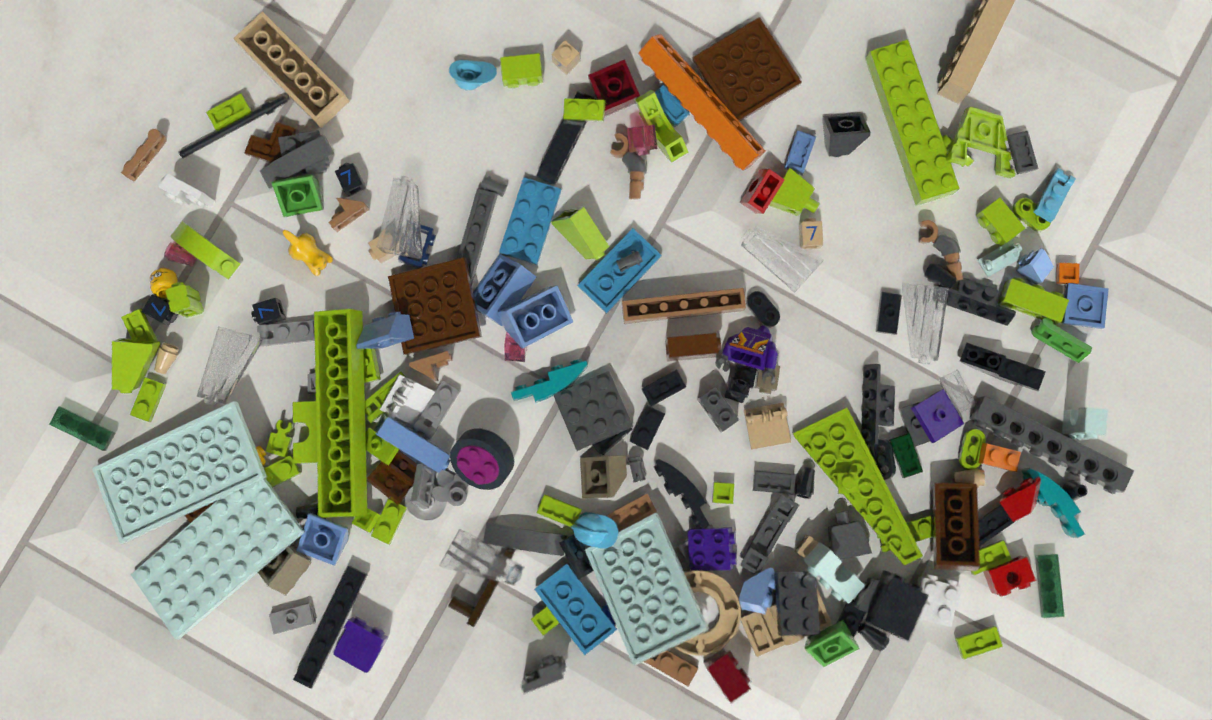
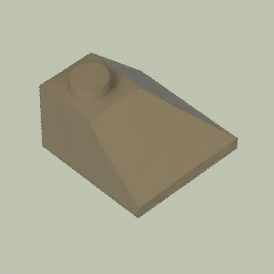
M626 455L580 458L582 499L614 497L627 477Z

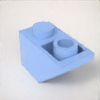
M1040 248L1035 252L1032 250L1028 255L1025 254L1018 262L1020 266L1016 271L1031 283L1037 285L1043 282L1054 265L1045 250Z
M768 568L743 583L739 596V603L743 610L766 615L767 608H770L772 605V591L775 589L773 568Z

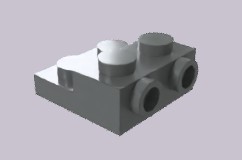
M318 130L299 133V135L278 137L281 156L324 135H320ZM327 157L291 177L325 173L327 171L326 167L330 166L329 158Z
M549 655L542 658V662L539 663L538 672L533 670L525 674L526 677L523 678L521 684L523 693H528L564 679V672H566L567 666L563 656L554 657Z

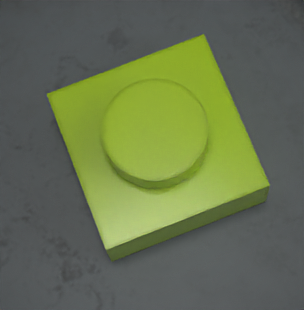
M858 472L836 473L838 494L859 493Z
M713 482L712 503L733 504L734 484Z
M367 508V515L355 516L352 524L371 533L381 515Z
M547 606L531 618V621L543 636L559 624V621Z

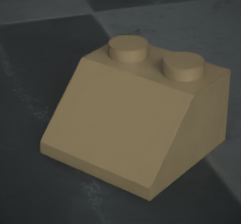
M290 544L258 572L268 587L284 595L288 594L312 563L306 554L296 551L297 547L294 544Z

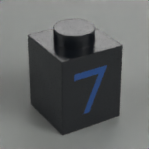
M353 163L342 164L335 171L342 189L348 197L366 189L359 171Z
M151 294L141 311L168 326L178 316V314L171 312L169 302Z
M277 298L252 305L254 310L251 311L252 318L259 325H269L286 319L281 300Z

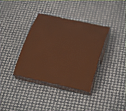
M398 450L391 463L387 465L381 461L377 468L367 477V481L399 505L414 484L417 463Z

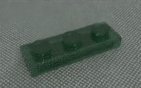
M58 406L49 425L102 451L107 450L115 435V432L61 406Z
M1058 554L1035 555L1041 617H1065Z

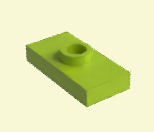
M369 427L366 431V450L383 463L389 465L399 448L376 435L372 428Z
M544 494L537 514L571 527L579 518L582 509Z

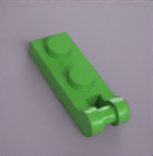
M1044 318L1040 321L1039 325L1031 330L1035 338L1078 363L1092 351L1090 345L1055 326L1049 318Z

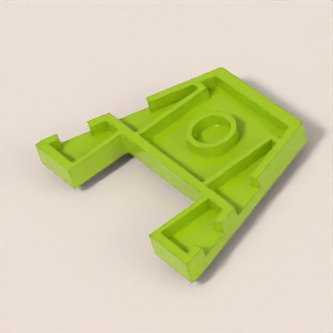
M974 107L966 108L946 161L959 165L965 164L967 160V147L996 155L995 175L1009 179L1015 177L1014 169L1011 170L1010 160H1012L1011 153L1007 152L1005 142L1008 139L1003 117Z

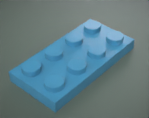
M523 177L499 250L500 254L538 265L562 191L560 188Z
M632 228L577 286L607 314L662 255ZM631 251H638L643 262L639 266L635 265L621 272L616 260L632 254Z
M565 564L534 589L584 656L617 630L580 579H577L568 564Z

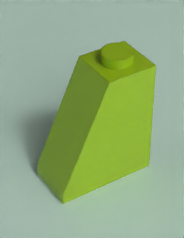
M584 207L565 210L551 221L552 225L586 260L601 258L605 254L604 251L610 247Z
M126 338L112 341V390H119L120 393H132L133 390L141 386L160 347V341Z

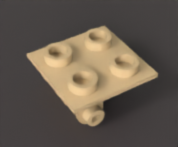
M784 403L744 410L751 450L791 443L786 418L788 414L787 409L784 408Z

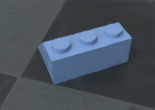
M499 254L473 292L477 311L493 322L503 326L497 312L520 301L531 287L536 276L521 264Z
M557 285L546 287L497 312L506 332L521 348H525L573 323V319Z

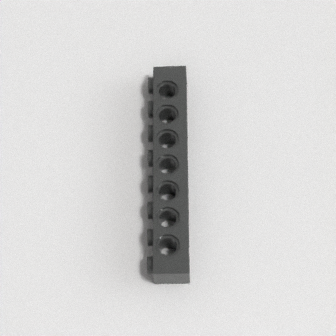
M987 396L979 397L969 418L975 421V426L982 429L988 428L993 431V435L1003 439L1006 437L1011 440V444L1020 448L1024 446L1030 449L1029 452L1038 457L1042 455L1048 458L1049 463L1055 466L1062 465L1067 468V472L1076 476L1080 474L1085 477V481L1094 485L1098 483L1104 486L1103 490L1111 494L1116 492L1124 493L1133 475L1134 470ZM993 413H995L998 416V422L996 424L993 423L991 420V416ZM1012 422L1017 427L1015 433L1011 432L1010 430V424ZM1030 432H1033L1035 435L1033 442L1028 438ZM1049 441H1051L1053 444V450L1051 452L1047 449V443ZM1068 450L1071 452L1072 455L1069 461L1066 459L1065 456ZM1086 460H1088L1090 463V468L1088 470L1084 467V462ZM1105 469L1108 471L1107 479L1103 477V471Z

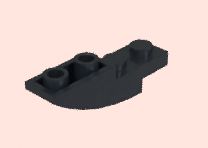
M967 342L959 361L1002 381L1039 391L1046 371L1008 359L1005 355Z
M657 459L655 461L656 465L653 467L659 477L663 475L666 481L663 485L668 494L673 493L674 497L682 494L683 497L680 499L686 509L690 507L693 513L690 517L695 526H700L701 529L708 527L710 524L700 508L707 503L702 494L678 469L665 461Z

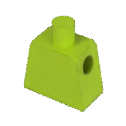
M789 168L783 178L785 179L769 206L796 216L800 215L803 208L815 213L820 204L818 201L810 198L815 188Z

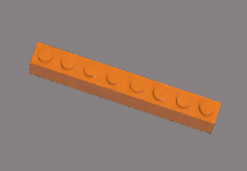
M661 34L652 36L638 53L642 58V62L655 72V76L660 81L665 83L668 91L681 101L680 103L683 108L691 112L694 120L707 130L708 136L715 139L720 145V149L733 159L736 167L742 171L751 167L766 150Z

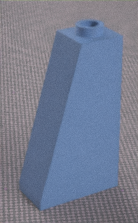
M384 413L374 429L376 435L438 473L441 470H445L450 463V455L397 420L388 417L386 413Z

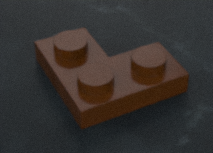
M276 122L270 140L250 135L245 154L272 163L282 157L278 137L295 135L297 130L294 127Z

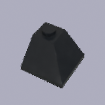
M862 113L823 116L824 140L828 156L841 157L842 155H849L870 137L871 132Z

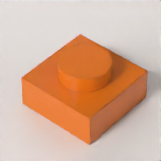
M1057 263L1056 284H1079L1080 263Z

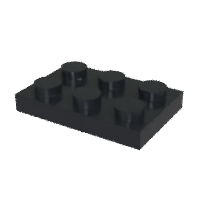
M809 571L774 572L778 636L820 634L816 578Z

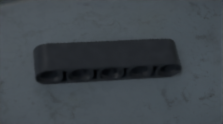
M579 90L574 99L597 100ZM563 119L539 167L537 177L556 185L587 121Z

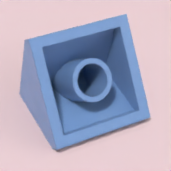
M309 513L303 529L305 532L301 535L296 551L335 566L348 541V528Z

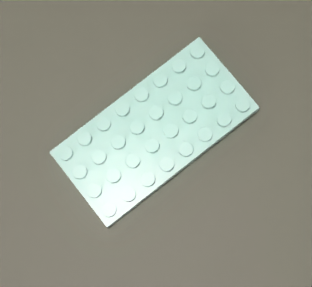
M237 401L220 407L92 468L120 544L135 539L267 477Z
M266 478L217 500L136 569L131 576L174 639L177 640L183 637L305 531Z

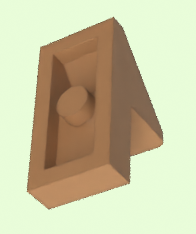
M336 198L345 211L334 214L331 217L332 220L328 223L336 232H339L370 209L364 202Z
M445 351L410 362L409 365L416 371L438 382L433 366H437V368L449 365V361H452V357L449 351Z

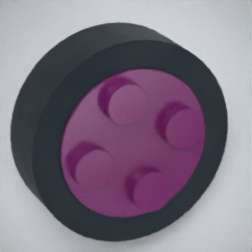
M474 428L464 432L450 452V461L456 474L467 484L482 490H492L500 487L514 467V456L509 445L499 435L486 429Z

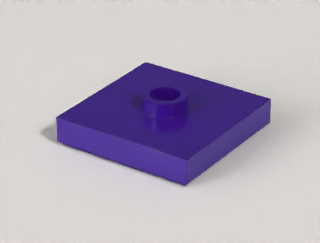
M944 389L911 408L931 443L937 442L964 425Z

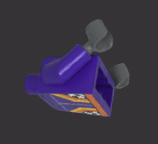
M760 326L758 330L746 327L740 333L727 339L721 353L723 356L715 362L718 369L724 363L722 369L724 372H727L730 369V364L727 360L763 371L767 368V371L762 374L764 384L768 376L772 377L771 384L775 383L773 369L776 368L778 352L767 327Z

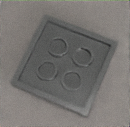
M609 371L553 395L577 451L633 427Z

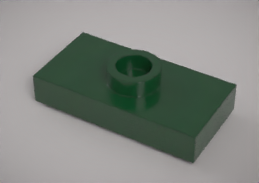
M910 433L889 439L902 478L922 473L923 470Z

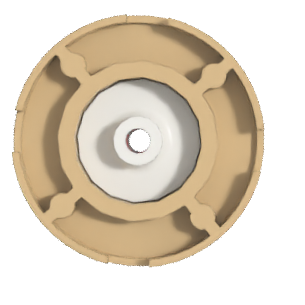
M683 571L709 630L674 647L689 655L703 656L713 654L723 649L732 637L735 636L739 628L741 608L738 597L727 581L711 571Z

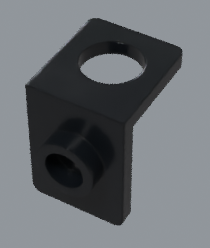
M731 377L724 397L743 403L745 398H748L751 383Z

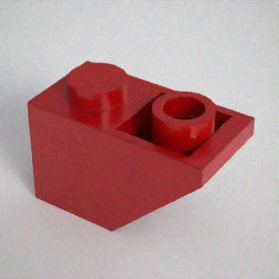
M1039 476L1033 480L1027 478L1020 483L1021 486L1017 488L1010 487L1003 492V497L999 502L1013 522L1031 514L1035 508L1041 483Z

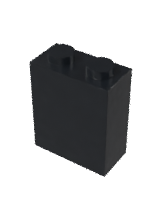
M885 575L865 621L902 640L909 641L929 595L922 592L923 588L914 583H911V586L904 583L905 579L899 575Z

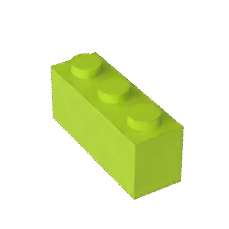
M1014 277L1005 281L997 304L1040 320L1049 318L1055 325L1062 322L1069 299L1064 298L1061 293L1047 292L1040 285L1033 284L1031 286L1026 284L1025 280Z

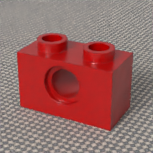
M760 169L740 203L754 213L764 214L785 179L771 169Z
M1018 556L983 572L991 593L1000 597L1011 594V590L1015 588H1028L1031 586V582L1036 581L1028 558L1024 556ZM1009 572L1013 573V580L1011 582H1008L1006 579Z

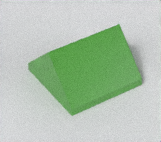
M312 174L272 181L283 217L323 210L319 182Z
M843 620L821 631L820 634L807 638L804 646L805 650L823 667L860 649Z

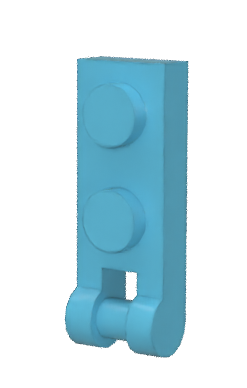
M1057 168L1033 211V213L1050 223L1055 219L1065 197L1076 180L1075 177L1064 174V171L1060 168ZM1058 180H1060V181L1063 182L1064 184H1063V185L1059 184V183H1058Z

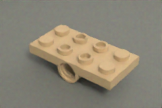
M817 590L819 627L821 630L833 624ZM776 602L772 603L770 608H767L766 615L751 612L740 619L756 657L784 645L799 642L807 636H778Z

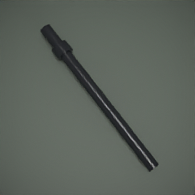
M283 95L272 102H265L259 109L180 150V156L185 158L257 118L275 112L274 109L287 103L285 96Z

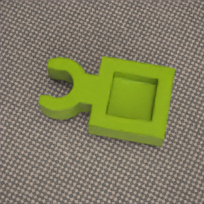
M279 419L276 424L278 432H271L265 452L287 457L293 439L287 435L293 430L294 424L289 422L288 427L283 429V420Z

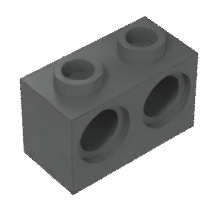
M716 387L698 399V402L720 433L739 421Z

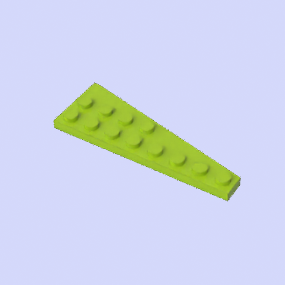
M848 408L842 409L793 433L794 438L836 487V473L858 472L859 493L843 495L903 565L923 557Z

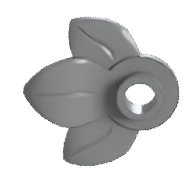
M441 470L437 476L439 486L432 489L433 497L440 502L448 501L453 506L462 505L466 501V489L469 484L464 482L457 474L453 475L448 471ZM453 493H459L460 499L455 500Z

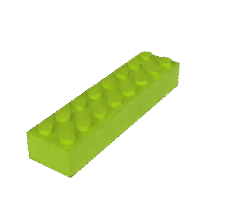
M908 39L871 50L866 57V62L915 205L917 206L954 194L960 188L951 162L946 161L948 153Z

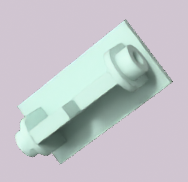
M1010 241L977 261L987 277L1022 258L1020 254L1022 247Z

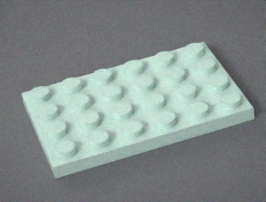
M655 513L618 532L616 542L609 548L603 549L591 546L585 549L633 665H637L709 630L658 514Z

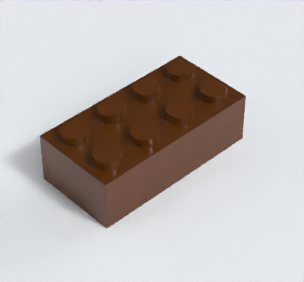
M934 483L932 487L934 569L977 571L980 567L977 484Z

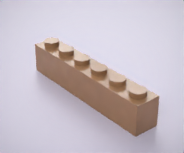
M744 288L622 301L624 324L740 312L746 309Z

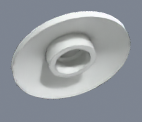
M413 486L409 489L405 498V505L411 516L420 521H433L443 514L446 502L436 500L431 494L429 509H422L410 502Z

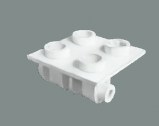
M399 374L380 410L386 412L387 416L392 419L397 417L415 425L435 391Z

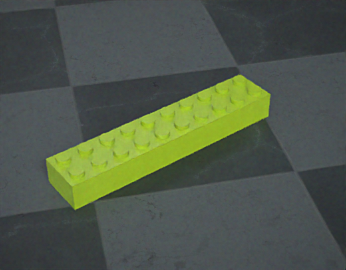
M355 309L314 311L319 517L367 515L364 349H357L356 346L363 331V311Z

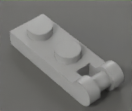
M314 320L257 326V332L260 333L259 346L315 341ZM268 332H273L274 338L268 339Z
M442 381L420 418L413 426V430L416 432L420 431L425 434L426 438L431 439L460 391ZM427 419L433 422L430 427L424 424Z

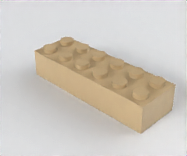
M980 0L982 2L975 9L972 15L973 20L966 27L963 33L965 36L955 49L956 54L954 58H951L946 68L948 70L938 84L941 87L938 92L939 95L959 104L970 93L1015 0Z
M263 11L233 38L320 128L350 102L346 95Z

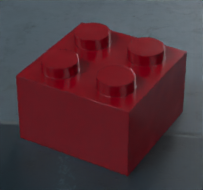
M625 59L588 75L596 99L605 100L604 117L636 104L635 99L640 97Z
M723 648L703 662L730 704L751 690L748 685L751 680L742 668L737 669L736 666L739 663L730 650L726 652Z

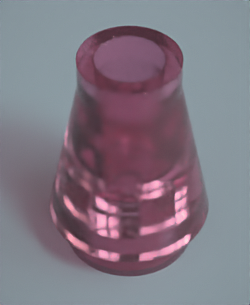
M169 243L164 253V257L168 258V261L186 264L193 267L197 260L195 256L178 243Z

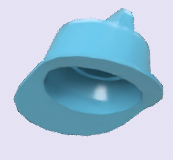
M458 60L450 65L449 73L461 89L474 90L483 83L493 80L497 75V69L488 62Z
M585 512L571 526L577 540L588 546L606 549L611 547L618 538L616 523L604 515Z

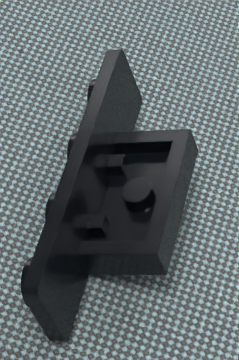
M966 278L958 281L957 290L939 285L932 296L933 301L1008 326L1016 315V311L997 305L998 289Z
M880 364L864 365L861 435L866 445H878L879 426H894L895 386L880 384Z

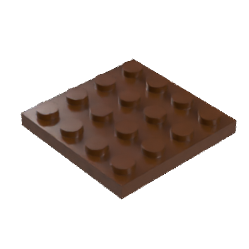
M760 17L692 58L713 93L739 121L757 112L802 83Z
M463 257L388 276L395 312H400L401 315H409L414 339L401 342L403 355L482 337L466 258Z

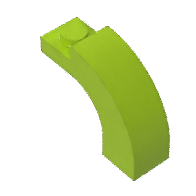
M651 89L635 99L643 123L663 154L671 162L687 154L688 149L682 136L668 121L655 92Z
M183 221L170 236L181 247L228 280L240 266L237 260L215 246Z

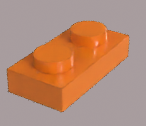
M982 443L978 463L1017 472L1021 452Z

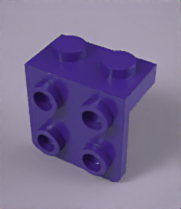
M732 527L692 529L688 531L690 570L718 571L734 569V565H737V553L733 552V544H736V533L732 532Z
M352 617L346 622L344 626L346 630L334 649L333 654L364 673H368L385 645L388 636L384 635L385 632L381 629L366 625L367 622L363 619Z

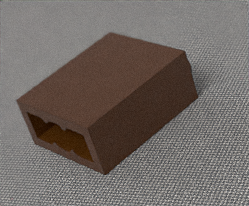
M716 333L667 337L665 341L667 362L716 357L721 350V339L717 338Z

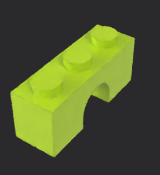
M316 401L293 402V423H304L309 428V436L304 442L293 443V463H317Z

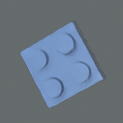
M1066 284L1064 298L1069 299L1062 319V324L1097 329L1105 328L1109 288Z

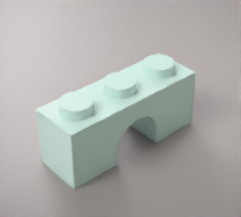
M1090 407L1079 408V410H1065L1063 413L1062 434L1069 435V438L1072 440L1098 439L1099 435H1106L1108 410Z
M820 542L803 560L809 566L807 570L815 578L819 576L821 578L819 582L826 589L831 588L832 591L830 593L838 601L843 599L849 604L865 587L855 574L844 566L835 573L842 561Z

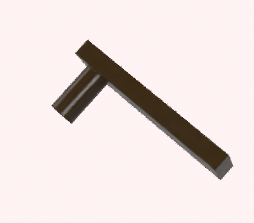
M510 549L506 550L476 607L456 596H453L448 607L468 617V625L474 627L477 624L515 552Z

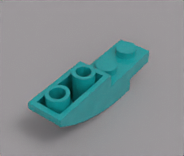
M582 359L571 361V365L563 367V365L552 367L551 371L548 372L549 381L543 378L534 381L533 386L527 387L524 384L515 387V391L511 392L513 400L517 401L534 396L535 402L538 403L566 389L580 377L588 367L587 360L582 362Z
M1032 468L1021 470L1024 475L1022 476L1023 480L1027 478L1033 480L1038 476L1040 477L1041 483L1037 503L1042 506H1052L1051 511L1062 522L1063 525L1061 527L1064 533L1072 538L1083 536L1085 533L1075 518V515L1081 511L1072 498L1057 483Z

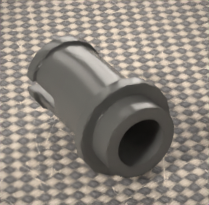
M485 176L480 186L484 188L483 190L494 192L501 197L504 196L507 185L491 179V176Z
M631 251L632 254L616 260L621 272L632 266H639L643 262L638 251Z
M640 456L628 458L629 462L627 465H630L633 482L646 480L641 463L643 459Z

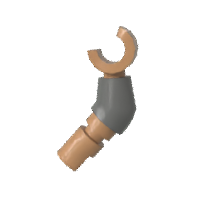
M616 133L614 134L616 140L623 142L624 146L619 151L612 149L610 153L616 158H622L623 163L628 168L630 179H632V182L629 183V199H641V191L644 190V182L642 180H644V174L647 173L645 160L635 151L630 150V144L626 136Z
M930 220L920 222L921 228L927 227L930 229L931 236L928 238L922 237L919 242L922 244L933 242V246L941 252L945 262H948V265H946L947 271L957 278L956 281L962 280L961 262L958 263L961 250L957 241L942 233L939 235L938 227L934 222Z

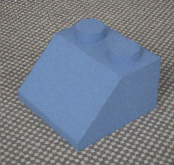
M393 312L388 314V318L379 317L372 319L373 323L364 326L356 346L357 349H383L414 339L409 315Z

